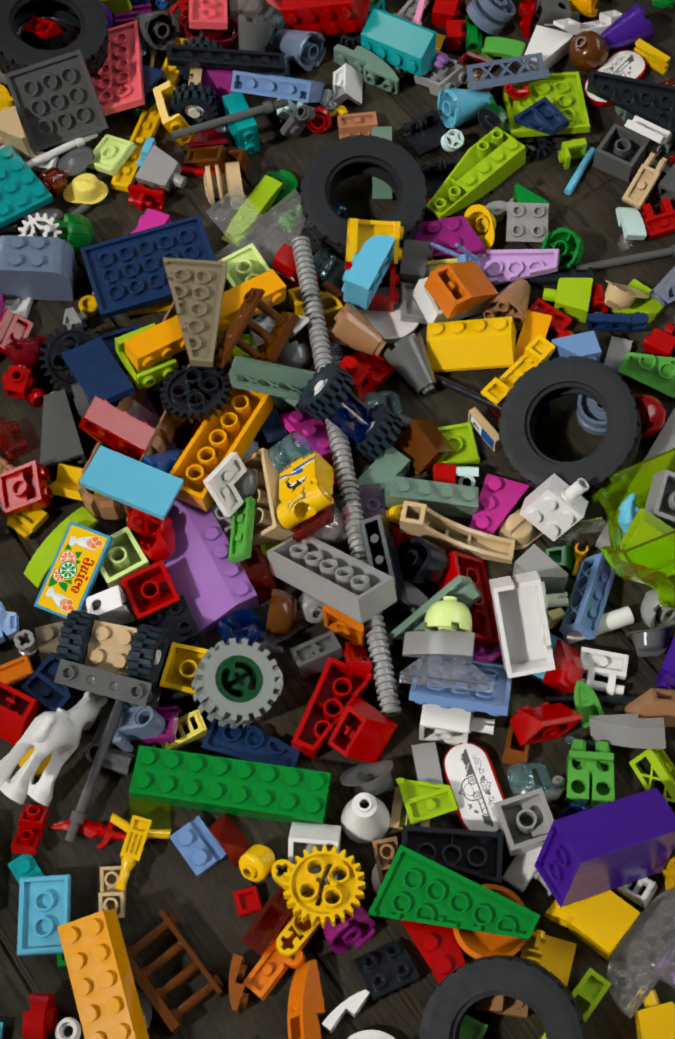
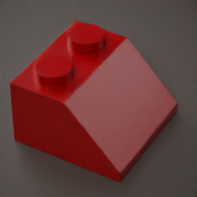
M163 560L120 579L138 621L181 601L175 582Z
M545 702L534 708H530V706L519 708L516 711L517 714L510 719V723L521 747L560 739L583 718L580 713L562 703L550 704Z

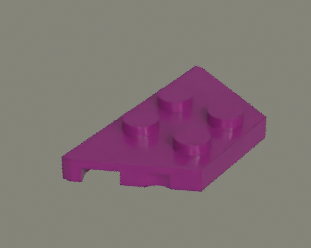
M464 216L423 221L414 239L433 242L461 255L464 253L455 247L456 243L462 245L475 255L486 254L485 246ZM430 246L433 249L432 260L455 258Z

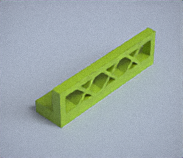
M647 749L629 762L646 791L653 789L655 780H659L665 786L662 796L667 802L675 803V766L664 749ZM645 758L651 764L650 774L644 773L638 764Z

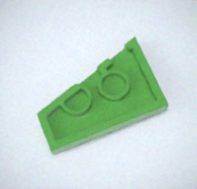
M634 352L626 353L617 371L618 373L675 399L674 357Z

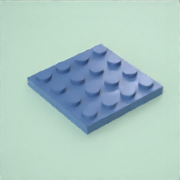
M418 658L409 692V700L421 705L429 703L446 709L454 707L472 713L479 711L488 713L491 716H507L512 678L508 679L504 664L451 658L450 661Z

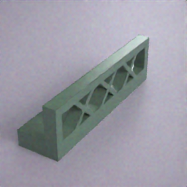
M235 355L228 375L232 388L298 401L300 400V394L303 393L302 389L304 386H307L308 380L314 377L313 374L315 372Z
M458 575L389 634L392 639L401 640L404 644L405 632L426 631L424 629L425 615L430 605L434 602L442 601L444 596L457 597V602L463 603L470 608L483 595L470 577Z

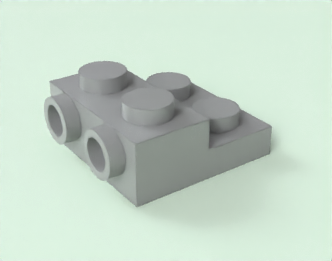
M449 58L447 65H444L442 70L435 67L421 77L415 75L414 80L417 84L429 87L430 94L438 96L439 92L445 88H457L462 84H466L468 82L467 67L459 65L457 60Z

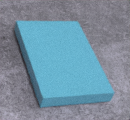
M70 874L20 877L17 935L18 956L63 953L57 927L70 922Z

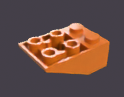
M475 261L449 263L431 271L424 285L448 319L499 294Z

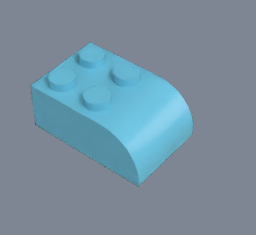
M387 235L373 236L364 243L359 253L356 252L351 262L353 265L350 270L346 269L342 281H344L341 290L344 292L343 301L365 311L367 310L393 261L396 238Z

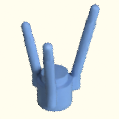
M433 242L429 244L431 247L458 258L457 263L475 261L479 266V256L471 253L458 243L455 244V247L464 253L462 255Z

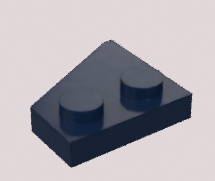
M50 654L21 686L25 693L36 699L51 712H55L58 707L65 709L73 700L66 685L54 682L59 666L53 654Z

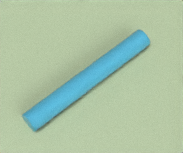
M589 147L564 190L566 195L572 194L595 155L596 149L594 147Z

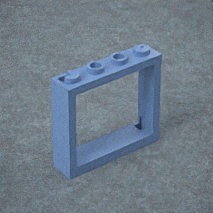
M233 70L231 91L306 103H320L324 90L323 82L251 71Z

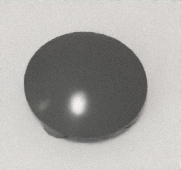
M87 146L75 147L60 156L57 161V170L61 176L76 175L78 177L81 174L87 173L86 169L95 156Z

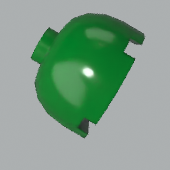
M561 227L556 228L557 230L546 235L541 249H559L558 270L574 268L579 264L584 255V242L580 235L573 230Z

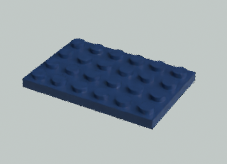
M200 214L80 248L101 319L173 299L163 264V257L216 261Z

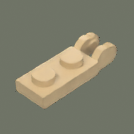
M651 152L622 197V202L641 210L642 205L659 179L667 159L663 157L657 167L653 169L650 166L654 162L656 154Z

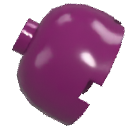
M361 906L360 909L352 907L354 916L345 914V923L341 922L339 918L335 919V927L331 925L330 921H326L323 932L331 951L346 953L348 952L347 947L356 944L357 949L373 936L375 932L373 925H376L365 908Z

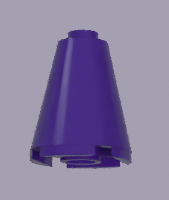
M632 5L600 34L605 39L609 52L633 46L639 38L645 42L653 39L654 31L651 21L643 16L646 12L641 5Z

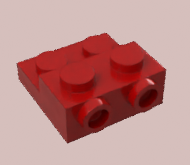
M34 460L0 473V502L4 516L9 517L24 510L34 512L50 506V498L53 497V492L47 485L46 479L50 478V473L46 466Z

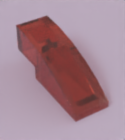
M279 886L273 897L268 899L241 939L243 944L260 956L267 951L293 917L294 908H287L286 902L288 900L284 899L283 892L285 890L281 886Z

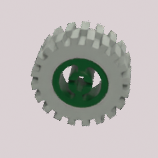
M229 638L225 644L224 641L218 642L214 648L211 647L202 657L193 675L195 677L192 682V690L195 689L193 695L194 702L199 701V711L203 713L206 710L209 713L207 719L211 722L214 718L219 720L218 725L221 727L228 723L230 728L237 729L241 724L243 727H247L253 721L257 722L266 714L278 697L276 694L280 690L281 683H277L281 675L280 670H274L277 662L275 658L271 661L268 660L267 657L270 652L267 649L263 652L258 650L261 644L254 642L252 646L247 645L249 639L242 638L239 643H236V638ZM246 672H248L252 678V690L248 689V685L250 683V676L246 677L241 684L236 683L233 686H231L228 692L224 689L221 682L222 674H226L227 676L224 683L225 687L229 686L234 679L236 681L241 679Z

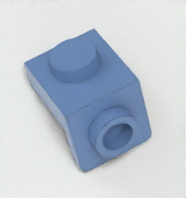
M276 407L273 408L260 428L267 444L288 437L286 428L278 421L279 414Z

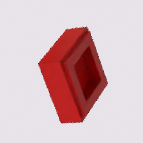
M257 885L233 892L239 918L264 911Z

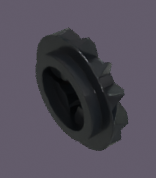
M548 136L524 137L521 140V143L526 146V157L529 159L540 160L547 157L551 152L552 142L549 141ZM534 142H536L537 145H539L538 150L535 147V145H533Z

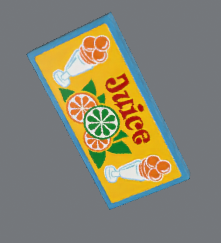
M70 521L34 606L64 619L67 618V614L71 613L72 610L82 612L86 604V598L90 595L114 538Z

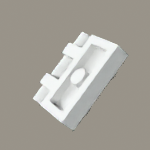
M581 647L580 659L584 673H587L586 679L582 678L581 681L586 683L592 690L606 692V695H623L625 686L615 683L616 679L625 680L629 655ZM594 676L608 677V682L595 681Z

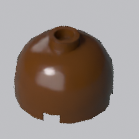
M583 31L572 39L568 51L569 58L578 70L590 72L598 65L604 64L608 57L609 47L599 33Z
M272 589L266 634L283 636L289 634L294 629L296 623L301 622L302 611L298 609V601L291 593Z

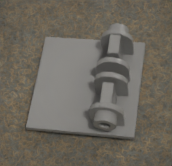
M507 202L506 242L543 243L548 234L549 203Z

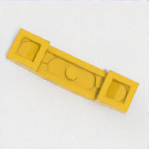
M539 334L525 348V353L499 379L495 377L481 391V394L496 406L501 405L505 402L510 388H513V384L518 378L525 375V372L533 366L536 367L539 363L548 360L555 351L556 346Z

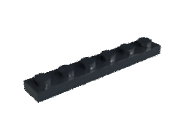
M167 44L168 66L284 74L285 71L283 53Z

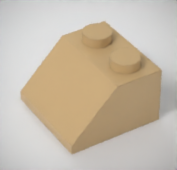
M12 106L0 110L1 146L11 145L20 157L31 160L35 158L16 107Z

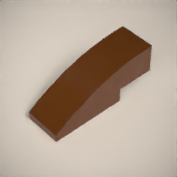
M224 145L188 148L184 165L205 169V166L210 165V169L215 170V164H218L220 171H225L226 163L239 161L241 175H246L250 157L245 149L226 150Z

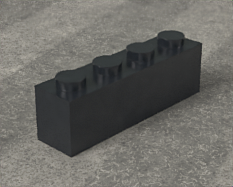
M381 514L359 521L369 565L394 577L397 602L384 611L389 614L410 607L391 522Z

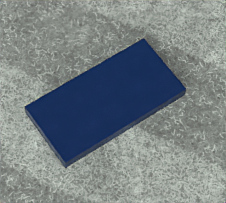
M101 337L61 353L63 361L90 403L95 396L106 399L111 404L136 393L134 386Z

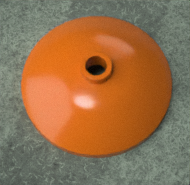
M482 884V886L525 907L522 900L510 889L497 884ZM452 928L459 946L474 959L493 955L514 956L526 942L524 938Z

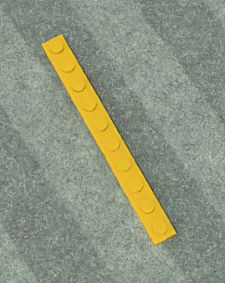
M176 37L177 41L174 45L183 44V41L187 39ZM166 57L161 70L164 71L167 80H170L176 88L181 76L176 66H168ZM156 102L148 111L143 109L129 140L134 142L137 147L115 176H113L110 183L111 189L129 192L128 185L135 183V176L140 167L136 166V163L141 157L143 145L147 137H155L161 123Z

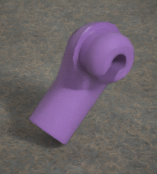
M436 50L434 66L442 70L449 61L448 55Z

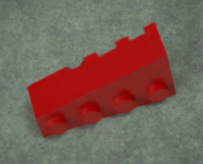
M329 657L292 739V748L300 751V754L314 759L327 743L347 705L359 697L362 698L372 685L373 674L348 667L346 663Z

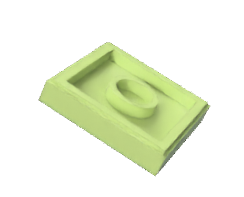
M106 134L92 151L95 157L88 168L115 176L137 146L132 141Z

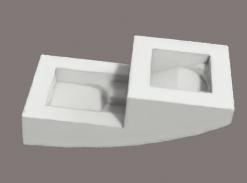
M366 989L362 990L339 1004L322 1023L323 1028L332 1033L346 1012L355 1018L369 999L370 992Z

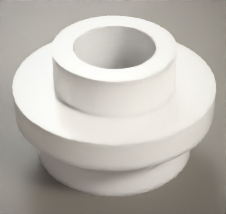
M71 1017L60 1020L55 1028L56 1039H80L82 1034L80 1023ZM72 1027L73 1034L66 1037L65 1029Z

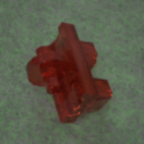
M0 417V451L4 449L8 461H13L16 454L26 451L27 443L23 437L13 438V436L20 434V427L17 421L6 422L5 417Z

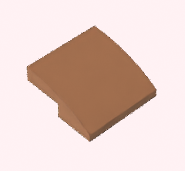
M376 111L337 115L339 140L354 135L369 136L372 135V127H378Z

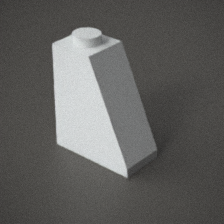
M536 25L524 55L542 53L544 69H549L568 53L573 34ZM537 58L530 59L526 66L531 70L538 69Z

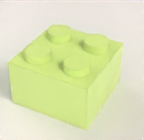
M128 526L110 535L114 539L99 571L108 588L119 585L123 589L124 587L120 579L150 565Z

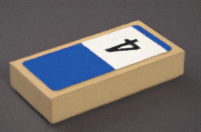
M474 407L469 410L468 422H471L475 431L494 452L501 448L499 433L477 408Z

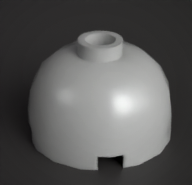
M663 586L649 590L645 594L640 612L643 621L650 629L675 624L674 588Z

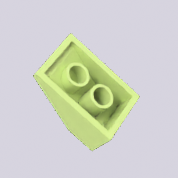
M253 243L218 260L227 262L226 282L230 289L270 270Z

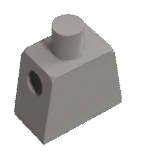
M155 145L152 146L135 176L137 182L145 184L147 188H164L165 193H169L173 185L182 189L187 182V178L180 175L182 171L180 164Z

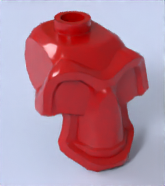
M131 508L127 514V526L131 530L138 531L135 535V540L140 545L146 558L155 563L160 560L165 561L169 559L176 549L175 531L172 527L173 519L166 516L163 521L135 508Z

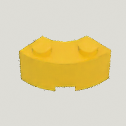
M300 287L289 289V304L296 315L305 316ZM320 291L326 326H333L335 323L334 318L339 310L343 309V305L331 293Z

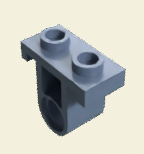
M125 702L113 734L112 743L124 752H131L134 750L131 741L153 738L160 735L165 728V719L150 706L143 707Z

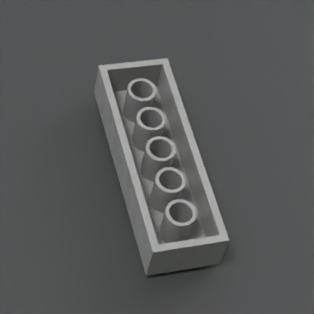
M302 531L266 551L270 572L273 576L360 623L368 621L371 617L397 602L394 577L308 534H304Z

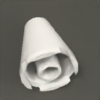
M365 792L359 793L345 805L341 814V825L350 840L358 844L368 845L372 844V840L383 838L390 824V815L386 805L375 796Z

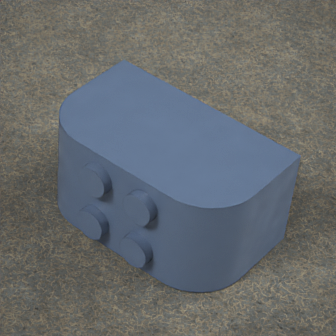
M0 236L1 295H5L6 299L19 298L27 300V298H32V300L74 301L77 264L74 248L70 243L56 237Z

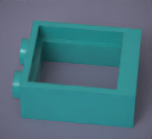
M240 92L222 96L225 116L249 109L243 94ZM253 116L227 124L238 149H245L248 155L260 151L258 128Z

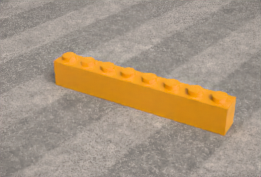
M273 269L224 292L218 333L226 331L230 327L244 301L245 294L251 288L263 289L265 293L261 300L270 307L278 305L285 300L286 285ZM256 308L253 315L262 313V311ZM177 315L124 340L125 355L138 372L149 369L156 363L164 359L167 360L174 354L186 350Z

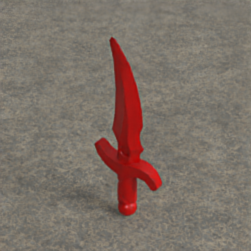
M86 819L83 825L80 824L77 832L89 838H104L96 846L97 849L107 847L112 839L124 842L127 832L115 830V825L110 821L108 825H103L102 822L94 823ZM60 821L50 825L48 829L68 831L71 821Z

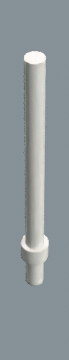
M95 132L73 139L25 163L31 169L75 147L84 146L86 142L98 137V134Z

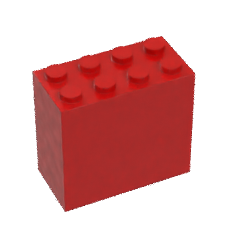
M283 0L280 11L288 29L315 31L322 35L362 32L366 24L371 0Z

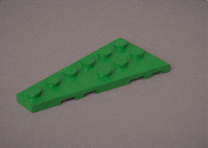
M401 844L368 912L370 916L530 939L540 917V914Z

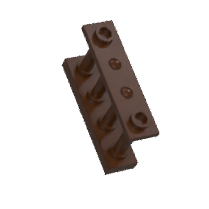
M251 288L245 294L240 309L220 345L215 350L213 367L223 368L226 365L231 368L233 359L229 356L235 346L255 360L275 363L300 317L292 312L282 311L281 314L261 300L265 293L263 289ZM256 308L275 321L271 333L251 319ZM246 327L265 340V344L260 352L240 338Z
M161 909L158 913L164 921L132 946L130 944L126 946V951L134 980L170 1031L176 1035L183 1029L179 1023L183 1019L182 1016L214 990L222 998L225 994L221 988L225 985L216 973L211 976L176 929L179 923L170 912L166 915L163 909ZM171 929L179 941L146 967L145 965L139 967L135 961L138 957L137 954L167 930ZM185 949L193 962L160 987L158 985L154 988L149 981L153 978L152 974ZM200 969L209 982L175 1008L173 1006L169 1009L164 1002L168 998L167 995Z

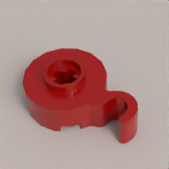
M31 992L27 998L28 1001H32L29 1011H24L22 1036L28 1039H51L58 1023V1008L56 1007L54 993Z

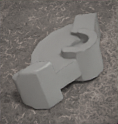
M511 198L509 202H515L514 198ZM493 201L485 206L494 215L496 222L502 221L507 214V202Z

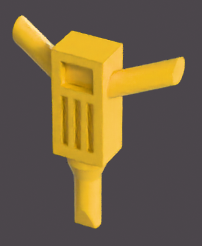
M112 813L110 822L127 832L120 853V858L122 859L121 871L115 889L125 891L131 870L136 863L139 864L147 838L169 839L172 829H150L152 824L150 819L133 815L129 823L115 813Z

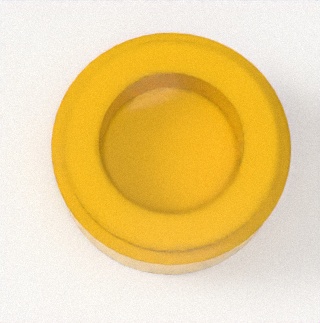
M87 295L80 299L78 304L80 312H85L87 316H94L99 312L95 296Z

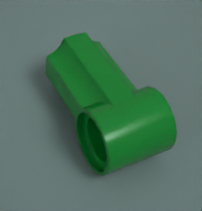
M467 15L465 19V51L473 49L481 51L482 30Z

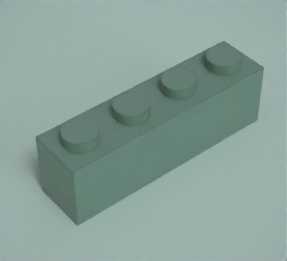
M393 447L386 449L384 455H379V458L371 465H367L363 469L361 476L357 479L356 484L358 485L364 519L384 499V487L390 476L405 477L410 471V459ZM337 496L334 504H332L333 516L344 524L343 506H341L340 497Z
M391 475L384 487V507L391 508L392 506L403 504L405 500L427 504V507L440 515L471 519L478 509V487Z

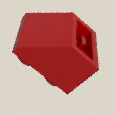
M0 682V738L15 745L34 720L41 704L36 699Z
M359 697L347 705L327 744L347 758L369 763L377 762L398 724Z

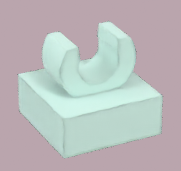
M456 466V476H460L458 484L463 485V480L469 478L471 486L474 487L475 479L473 476L479 477V467Z

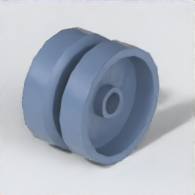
M472 0L467 6V13L473 23L481 30L491 35H498L505 26V22H509L514 16L516 8L512 0Z
M578 395L576 417L579 425L592 435L604 436L607 428V418L604 409L593 399Z

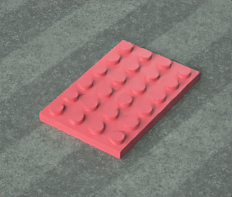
M138 20L109 28L107 58L100 71L91 78L105 116L145 104L141 34ZM76 39L67 41V46L73 43Z

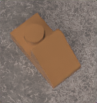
M495 995L478 1000L475 1003V1011L527 1018L528 1006L515 998Z

